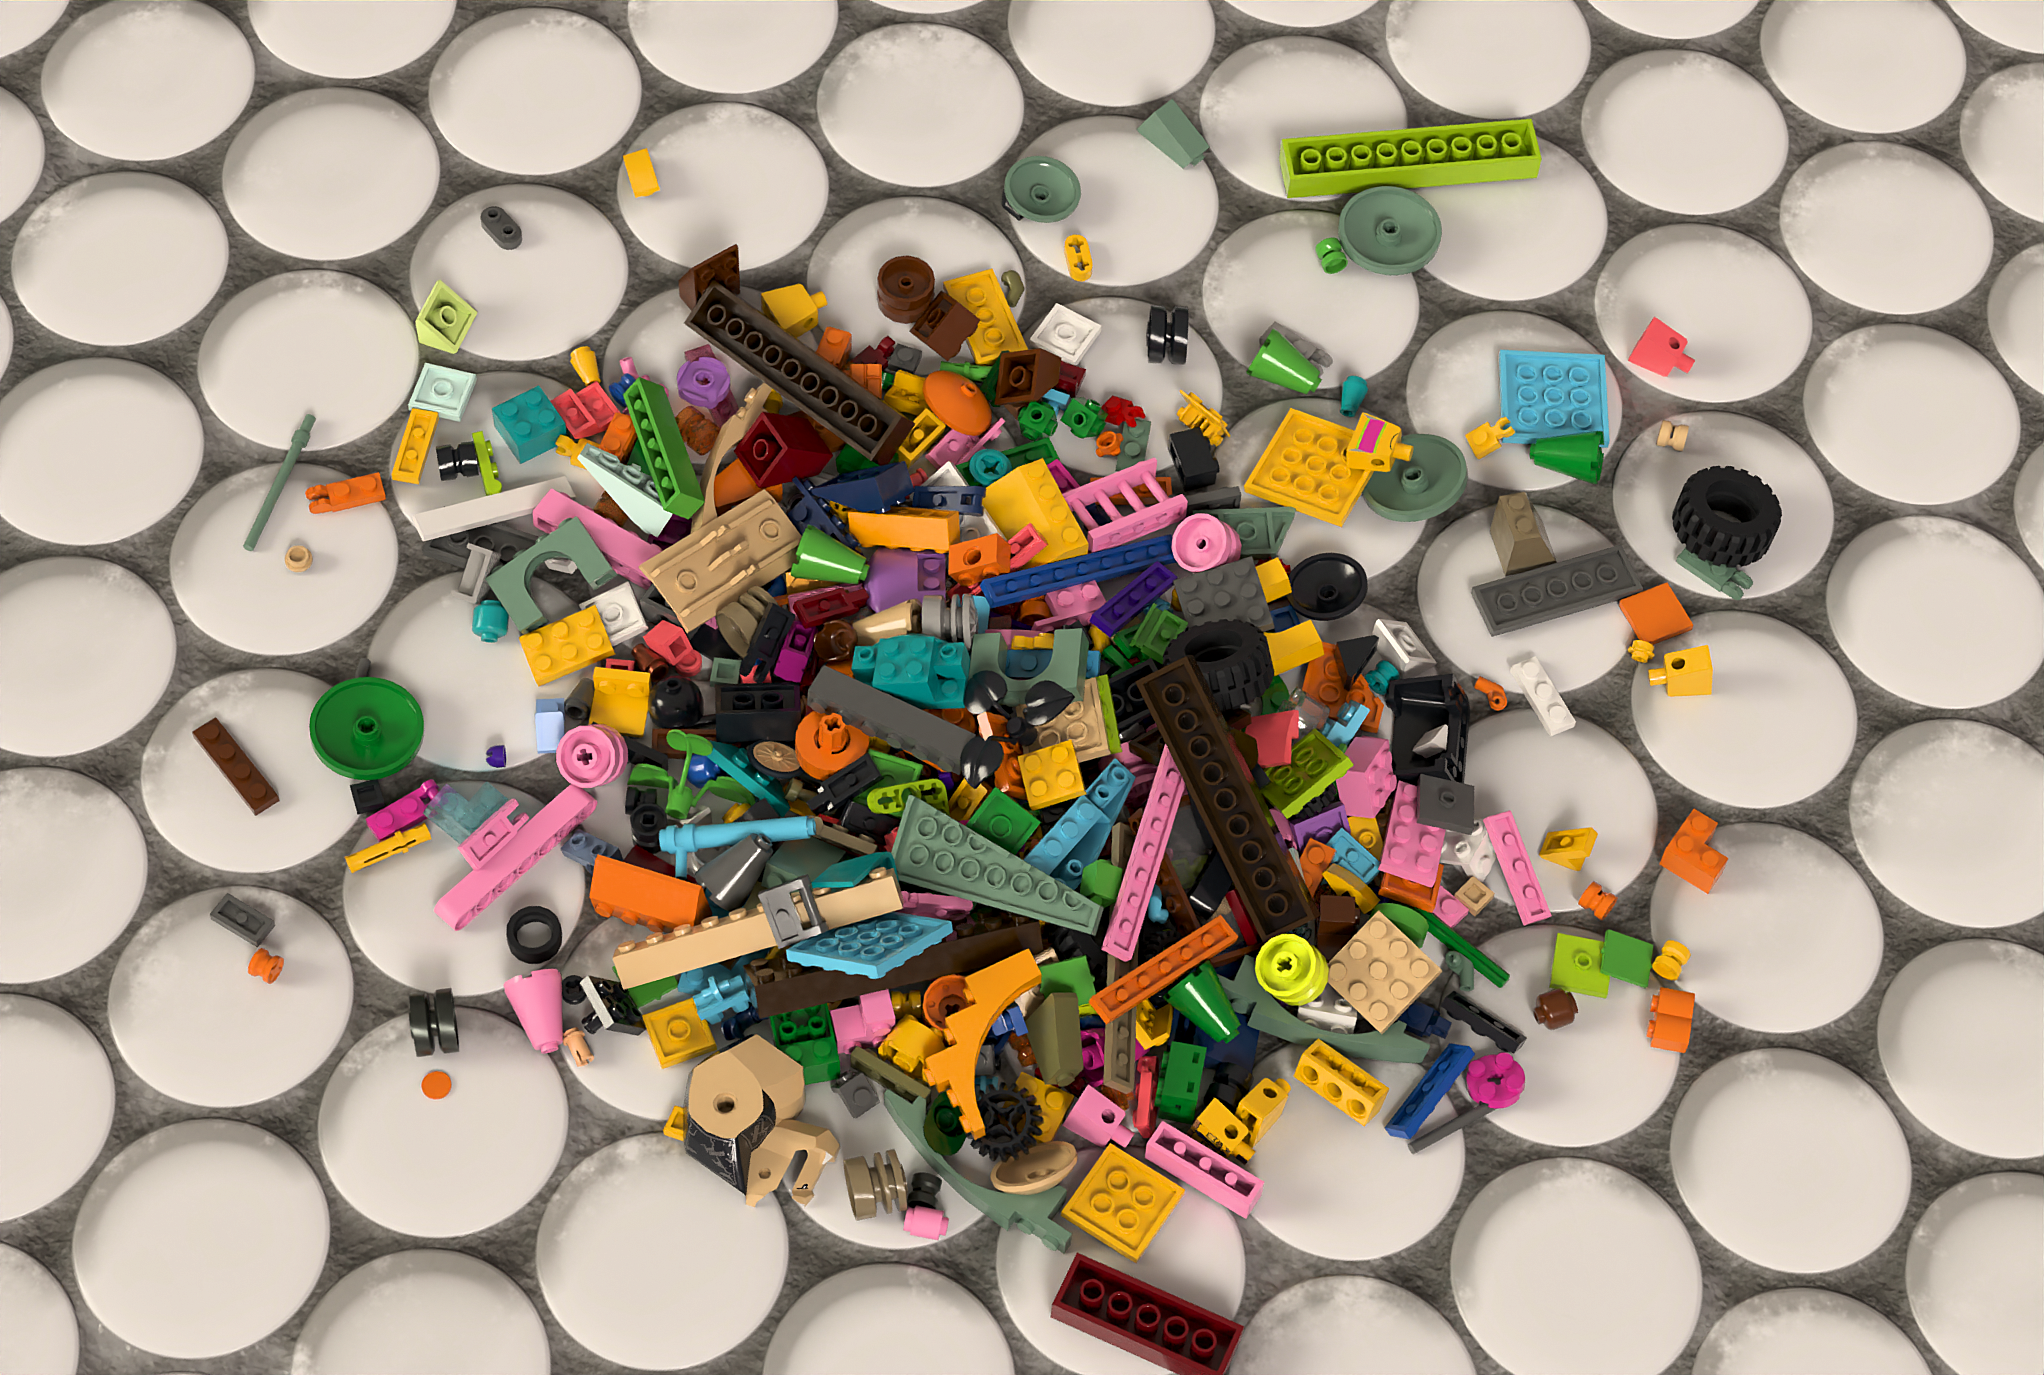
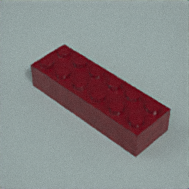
M1078 1252L1051 1308V1318L1178 1375H1226L1242 1339L1245 1327Z

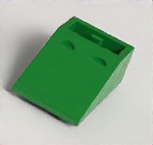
M827 1003L769 1016L774 1047L803 1066L805 1085L835 1080L840 1075V1060Z

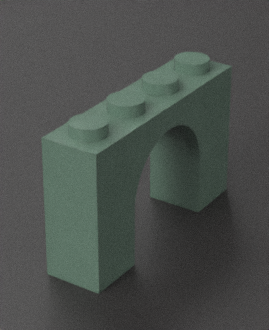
M577 516L562 521L558 525L557 530L551 534L547 533L540 536L535 541V545L527 550H520L513 556V560L506 565L495 567L490 572V576L485 578L523 635L539 629L549 622L531 593L533 573L546 560L566 558L573 561L594 590L617 576V573Z
M1082 628L1055 630L1052 658L1048 667L1040 675L1032 679L1014 680L1005 675L1008 645L1002 634H973L968 682L974 674L980 671L989 670L998 673L1006 681L1007 694L997 703L1009 707L1025 704V696L1030 688L1044 680L1053 681L1071 692L1075 698L1070 704L1083 701L1089 641Z

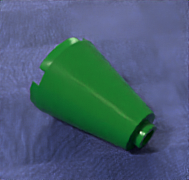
M1591 431L1538 438L1536 444H1531L1530 459H1533L1534 464L1591 484H1598L1604 458L1602 447H1599V445H1604V432Z
M1209 960L1163 995V998L1217 1043L1223 1040L1227 1044L1240 1034L1236 1029L1241 1025Z

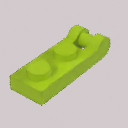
M483 431L472 433V438L486 496L501 493L502 484L495 479L499 478L496 462L490 463L489 457L493 456L490 440L485 441Z

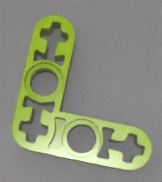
M923 779L873 789L867 797L869 809L876 814L903 811L906 804L902 801L901 794L905 788H908L912 796L921 799L950 816L946 788L939 779ZM935 788V793L932 795L921 796V791ZM882 797H892L893 802H886L882 805H879L878 799Z

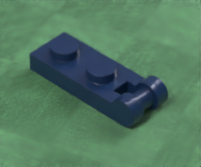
M914 486L915 492L913 494L912 508L959 511V515L976 517L984 515V507L982 506V500L986 497V488ZM966 497H972L971 505H966Z

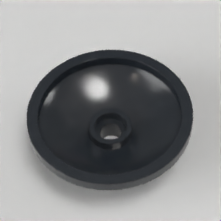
M1321 553L1311 556L1300 562L1289 574L1288 578L1292 593L1287 594V599L1291 607L1305 618L1316 621H1330L1342 618L1356 610L1365 599L1368 590L1366 572L1355 559L1344 554Z

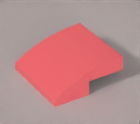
M597 381L576 394L572 389H569L550 401L564 420L566 428L574 439L606 431L615 413L619 412Z
M1290 710L1251 717L1252 724L1246 727L1245 733L1254 737L1257 741V762L1260 767L1269 768L1291 764L1292 739L1299 738V711Z

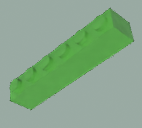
M638 377L623 396L664 511L689 519L705 503L702 491L664 386Z

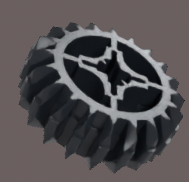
M1001 1082L999 1090H996L993 1084H989L990 1092L985 1094L983 1090H979L978 1094L981 1099L979 1101L976 1100L982 1120L988 1110L991 1113V1119L985 1125V1136L974 1140L971 1132L965 1133L968 1139H973L970 1145L973 1149L979 1148L978 1153L982 1157L989 1153V1159L995 1161L1000 1154L1002 1162L1006 1163L1008 1155L1011 1154L1014 1160H1018V1151L1022 1150L1027 1155L1029 1154V1149L1026 1147L1028 1144L1037 1146L1038 1142L1033 1135L1040 1136L1043 1133L1037 1127L1044 1123L1043 1117L1038 1116L1042 1112V1108L1040 1105H1035L1037 1102L1034 1095L1028 1096L1029 1091L1025 1087L1018 1091V1085L1012 1083L1008 1089L1006 1083ZM1005 1101L1017 1103V1105H1011L1007 1108H1000L996 1104ZM997 1113L1009 1122L1008 1126L1011 1131L999 1123L1000 1119L996 1115ZM1026 1113L1025 1126L1022 1132L1018 1134L1016 1126L1023 1119L1022 1115ZM1000 1136H1007L1011 1139V1141L1005 1143H995L990 1140L992 1138L996 1140Z

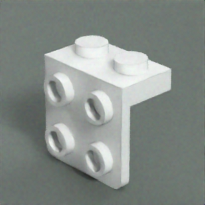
M1474 818V830L1471 835L1450 830L1445 831L1439 862L1462 866L1469 879L1474 876L1483 883L1487 874L1491 871L1497 855L1483 819Z
M1327 982L1323 992L1314 1001L1298 1007L1297 1018L1322 1030L1353 1034L1357 1010Z

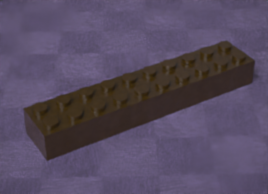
M712 280L684 322L690 329L878 465L889 464L915 425L906 416L715 280Z
M1185 656L1135 681L1263 944L1271 938L1285 934L1319 917L1321 914L1194 656Z
M983 907L978 909L976 913L967 915L963 913L953 914L949 916V919H945L952 923L953 932L942 938L940 943L933 944L924 949L922 954L909 958L903 965L894 967L886 972L885 976L877 979H871L867 975L862 974L849 975L845 971L824 970L823 967L813 965L802 966L801 963L788 961L786 952L777 958L769 960L759 958L751 961L750 964L743 965L747 992L756 1013L761 1019L991 966L1028 948L1032 956L1043 952L1040 923L1037 919L992 907Z

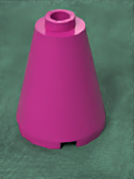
M1105 1028L1082 1029L1080 1031L1084 1069L1078 1076L1084 1077L1089 1081L1086 1085L1099 1087L1103 1085ZM1137 1039L1135 1042V1062L1151 1049L1150 1047L1145 1050Z

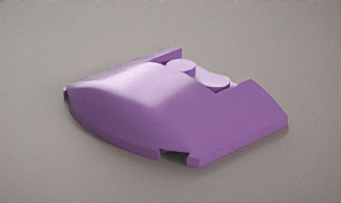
M879 546L869 559L867 565H870L866 580L863 581V589L865 588L869 595L866 602L869 611L873 609L878 613L909 599H918L922 604L924 595H943L946 601L945 553H936L934 549L911 551L909 547L889 549L885 546Z

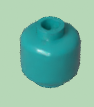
M495 600L481 601L480 605L476 606L473 610L472 632L480 636L483 642H497L498 638L505 636L508 632L509 614L501 602Z

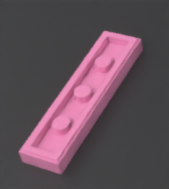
M1511 810L1483 819L1523 925L1525 926L1551 917L1552 915Z

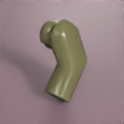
M1009 270L1002 274L1001 281L1004 282L1005 286H1009L1010 291L1006 296V301L1009 307L1014 308L1025 288L1020 275L1016 271Z

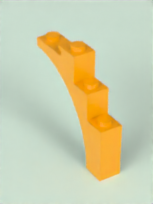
M1029 948L965 977L966 988L962 989L967 1003L972 1006L946 1017V1028L943 1029L949 1046L953 1044L954 1046L925 1058L927 1069H924L923 1073L929 1086L935 1085L938 1093L950 1088V1090L946 1091L953 1108L959 1107L963 1115L959 1117L960 1123L966 1134L971 1132L974 1140L985 1136V1126L977 1107L974 1089L975 1069L981 1047L990 1028L1002 1012L1023 993L1042 983L1041 972Z

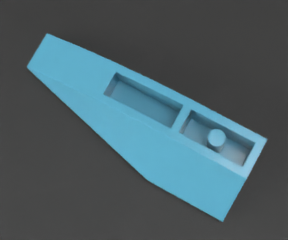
M1115 758L1086 789L1087 794L1080 796L1023 860L1075 890L1081 883L1083 868L1098 859L1136 777Z

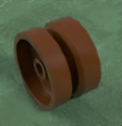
M908 255L888 260L880 268L877 277V301L880 311L885 317L894 322L903 324L916 323L935 299V277L933 270L925 261Z

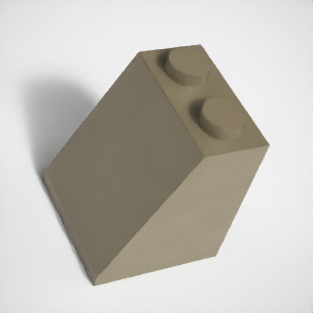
M1526 492L1499 496L1490 534L1505 576L1557 563L1543 521Z

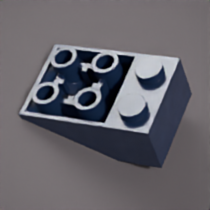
M1174 1009L1166 1051H1170L1172 1041L1207 1047L1203 1068L1217 1070L1220 1063L1230 1062L1242 1066L1252 1074L1260 1030L1247 1026L1250 1018L1235 1012L1241 1024L1236 1028L1240 1034L1227 1044L1223 1040L1217 1043L1177 1009Z

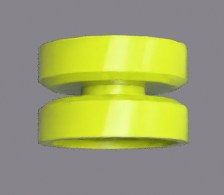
M1281 934L1271 938L1261 947L1256 957L1255 973L1260 985L1275 998L1288 1005L1302 1006L1314 1001L1323 992L1328 982L1329 968L1326 958L1307 940L1295 934Z

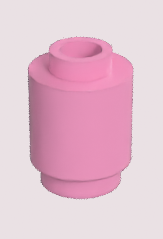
M917 1205L915 1208L908 1207L903 1230L910 1232V1235L939 1240L940 1235L946 1236L949 1218L944 1217V1211Z

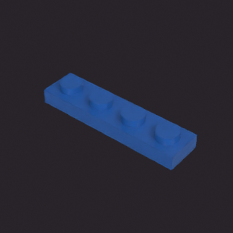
M1448 1044L1385 1126V1130L1390 1136L1411 1139L1418 1132L1419 1127L1428 1115L1434 1111L1435 1106L1444 1094L1450 1090L1454 1081L1466 1069L1468 1063L1474 1057L1475 1053L1470 1046Z

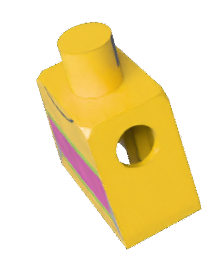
M1362 412L1346 451L1347 467L1388 472L1391 470L1395 459L1410 462L1414 447L1401 443V428L1399 426Z

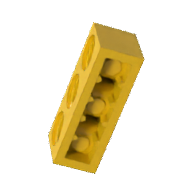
M1319 1038L1302 1053L1293 1076L1363 1126L1380 1112L1390 1089Z

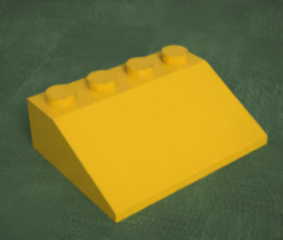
M1043 458L1017 467L986 487V497L983 498L982 505L1007 541L1031 523L1048 543L1043 550L1018 571L1088 554L1089 543Z

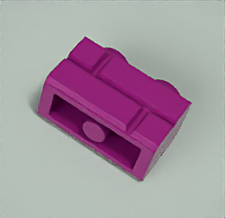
M793 621L774 670L776 676L786 681L796 683L801 681L814 645V635L818 633L816 627L805 629L800 621Z

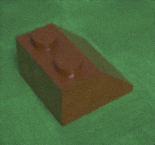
M941 290L909 332L946 361H949L960 352L961 345L966 338L975 333L980 319Z
M1041 348L1001 353L995 405L1038 401L1058 384L1062 357Z

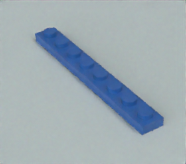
M1169 534L984 579L980 584V588L990 608H995L1044 596L1049 592L1093 580L1100 582L1144 571L1156 561L1160 562L1163 566L1177 563L1171 548L1173 537Z

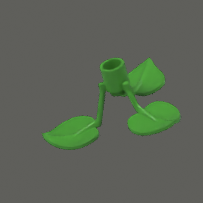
M677 729L670 730L666 739L672 748L687 751L680 784L678 785V781L674 777L668 776L666 770L649 764L635 765L627 785L669 789L665 813L679 820L687 818L690 807L695 808L698 800L708 789L712 794L733 802L748 803L751 806L756 803L753 793L734 778L719 776L716 781L708 780L694 797L692 789L685 786L692 753L702 756L709 755L713 751V745L704 737L690 733L686 734Z

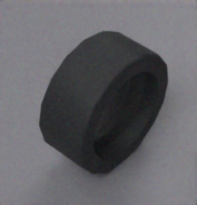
M541 906L522 908L511 916L507 924L506 937L509 949L522 962L540 964L548 961L558 953L562 945L561 924L558 917L550 909ZM531 922H541L548 925L551 930L550 940L537 948L523 946L517 939L518 930Z

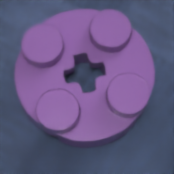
M699 357V361L691 363L689 360L684 363L677 374L679 397L695 406L708 409L715 408L719 402L725 399L730 390V375L726 371L725 365L711 357ZM704 378L708 379L707 385H700L697 382L698 380L703 381Z

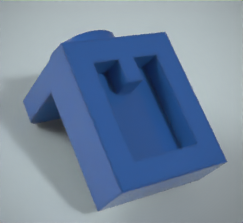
M1015 1001L1002 1012L991 1027L996 1036L1011 1030L1017 1037L1028 1033L1020 1007Z

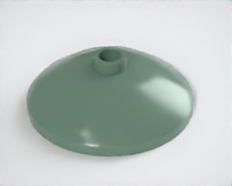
M1031 156L1021 159L1009 169L1005 178L1004 191L1009 204L1017 213L1032 221L1041 223L1061 221L1075 211L1080 201L1081 186L1077 176L1067 165L1051 157Z

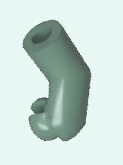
M1449 951L1445 956V962L1459 976L1460 990H1474L1473 963L1461 953Z

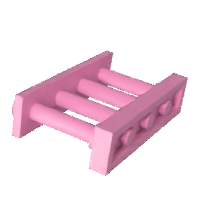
M1155 457L1138 462L1134 466L1076 489H1070L1062 494L1071 512L1075 511L1089 530L1087 541L1090 554L1117 547L1186 519L1188 501L1184 495L1180 494L1169 498L1155 480L1157 468ZM1145 483L1159 503L1145 507L1132 488ZM1121 492L1133 507L1135 513L1122 517L1108 497ZM1098 502L1112 522L1098 526L1085 506Z

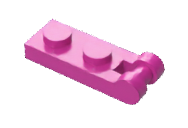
M433 779L424 782L417 790L366 818V824L377 840L382 842L395 836V832L400 831L402 833L440 812L448 806L449 800L444 794L439 793V786ZM429 797L431 802L424 805L422 801Z

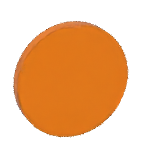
M431 1072L422 1081V1091L430 1099L444 1098L451 1090V1080L443 1072Z

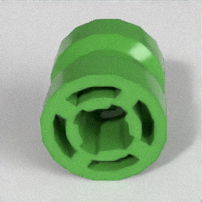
M1337 238L1324 239L1315 247L1318 258L1322 259L1321 265L1323 270L1327 274L1340 272L1348 264L1345 254L1341 252L1342 246Z

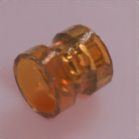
M1015 1033L1010 1035L1008 1043L1013 1050L1017 1051V1059L1020 1065L1027 1067L1037 1063L1027 1034L1018 1037Z

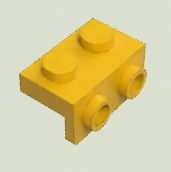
M898 370L895 375L894 385L885 394L884 401L897 411L907 412L916 417L926 408L933 413L923 395V382L926 378Z
M1149 999L1137 1005L1136 1039L1145 1050L1154 1045L1160 1046L1168 1040L1174 1012L1172 1005L1167 1004L1156 1010Z

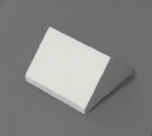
M1378 619L1375 622L1373 635L1379 637L1376 650L1383 660L1388 661L1397 669L1400 679L1413 678L1437 664L1407 622Z

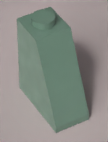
M1173 99L1155 111L1137 128V131L1183 169L1190 163L1195 166L1205 158L1203 153L1210 147Z

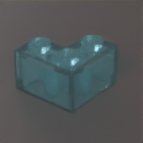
M486 781L470 801H467L446 783L428 804L423 814L461 844L493 813L498 811L508 801V798Z

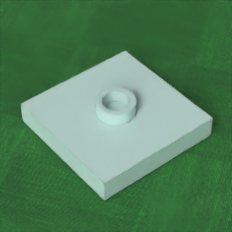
M425 363L408 404L409 410L411 411L412 408L438 412L440 418L460 422L477 381L476 374Z

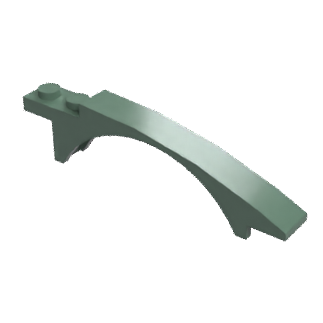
M1246 954L1234 981L1217 974L1234 1011L1251 1016L1247 1026L1290 1042L1310 1047L1319 1038L1344 1056L1400 1063H1422L1429 1050L1430 1044L1404 1034L1407 1024L1401 1021L1392 1024L1383 1034L1378 1030L1361 1034H1342L1322 1030L1299 1020L1281 1007L1271 994L1260 985L1255 973L1254 958Z
M889 1089L886 1090L884 1093V1106L896 1125L928 1165L957 1193L1008 1231L1015 1222L1022 1232L1028 1235L1034 1234L1042 1239V1243L1047 1248L1053 1251L1059 1250L1065 1254L1071 1245L1072 1233L1052 1221V1219L1065 1203L1067 1189L1058 1185L1041 1193L1019 1195L989 1190L972 1183L958 1174L940 1154L934 1152L928 1146L923 1132L926 1118V1100L918 1096L913 1104Z

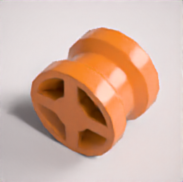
M260 948L253 955L249 963L248 973L255 977L259 975L263 978L264 982L271 984L279 976L284 965V959L277 955L271 956L268 950Z

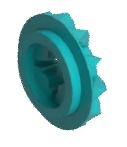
M983 449L976 452L969 463V474H972L974 477V482L981 483L984 488L1012 471L1009 459L1003 453L994 449ZM996 466L994 474L992 472L984 473L986 467Z

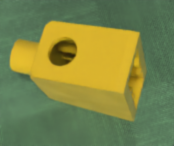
M795 284L761 293V309L763 313L796 338L818 325L817 309L827 306V299L822 291L809 296L802 284Z
M1708 645L1667 653L1664 655L1663 668L1648 670L1650 686L1665 684L1667 695L1670 697L1712 694L1713 667Z
M1264 1078L1239 1102L1235 1116L1249 1129L1243 1141L1252 1149L1283 1112L1291 1087L1282 1078H1278L1275 1082L1269 1078Z

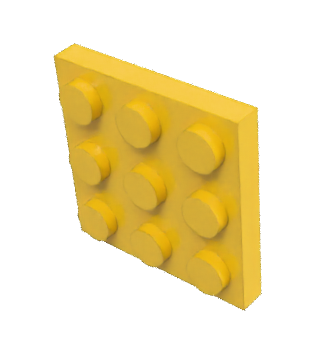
M1110 1143L1061 1211V1217L1134 1263H1137L1183 1197L1185 1189Z

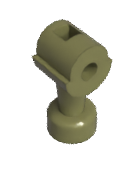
M792 778L786 787L783 798L791 802H795L798 798L807 803L808 800L819 793L802 788L803 783ZM837 809L832 812L827 810L821 814L830 816L836 813Z

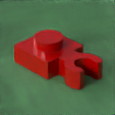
M1113 395L1101 408L1108 413L1104 422L1117 426L1124 421L1127 426L1136 427L1137 424L1134 418L1140 417L1144 419L1146 417L1140 406H1134L1132 401Z

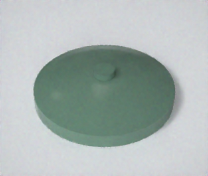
M1392 186L1370 188L1352 197L1344 206L1338 225L1339 241L1348 257L1362 268L1382 275H1404L1423 268L1436 255L1442 236L1441 221L1432 205L1412 191Z
M1432 434L1402 436L1401 443L1414 447L1410 462L1395 459L1390 471H1374L1362 492L1365 502L1372 511L1386 519L1399 522H1415L1432 518L1449 509L1463 494L1468 481L1465 457L1454 443L1443 437Z

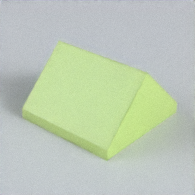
M441 280L435 283L415 321L419 343L454 354L457 353L478 312Z

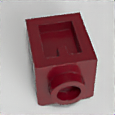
M1061 361L1059 382L1052 389L1068 394L1071 398H1076L1086 376V369Z

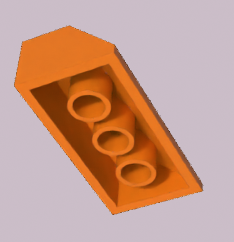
M599 854L597 855L589 898L599 915L607 918L614 916L633 926L636 924L646 926L655 933H672L676 927L690 924V927L701 924L702 920L712 916V911L702 886Z

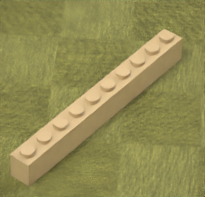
M885 867L876 868L870 871L869 875L854 887L813 888L812 891L822 921H826L829 930L903 909L904 903L894 868L888 870ZM791 893L803 928L811 926L800 893ZM759 903L757 908L747 911L746 908H739L730 912L729 916L718 919V916L706 918L701 921V924L690 927V924L678 926L672 933L665 935L662 932L654 933L647 936L646 940L635 943L634 940L626 941L618 945L612 958L623 990L773 947L777 943L763 906Z

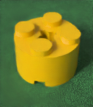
M906 1014L897 1022L879 1046L878 1054L882 1061L885 1062L888 1059L890 1063L899 1066L907 1076L912 1079H921L926 1083L927 1080L923 1073V1070L927 1069L925 1058L946 1049L942 1042L944 1035L934 1027L928 1028L919 1023L914 1016Z

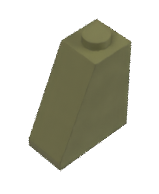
M1051 993L1025 1021L1028 1030L1026 1034L1045 1085L1058 1084V1086H1067L1074 1082V1078L1084 1069L1078 997L1076 993Z

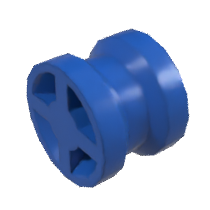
M628 373L621 377V381L618 383L613 382L609 386L610 394L622 407L627 406L623 394L636 381Z

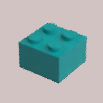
M539 385L492 408L494 427L520 464L557 447L556 441L559 435L567 436L564 420Z

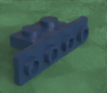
M795 476L792 481L805 497L786 516L798 532L803 536L808 524L813 525L834 539L837 537L842 544L863 555V552L858 547L860 544L859 540L852 533H847L844 530L846 524L839 516L833 515L830 512L832 506L824 498L813 495L811 489L816 486L808 479L803 481Z

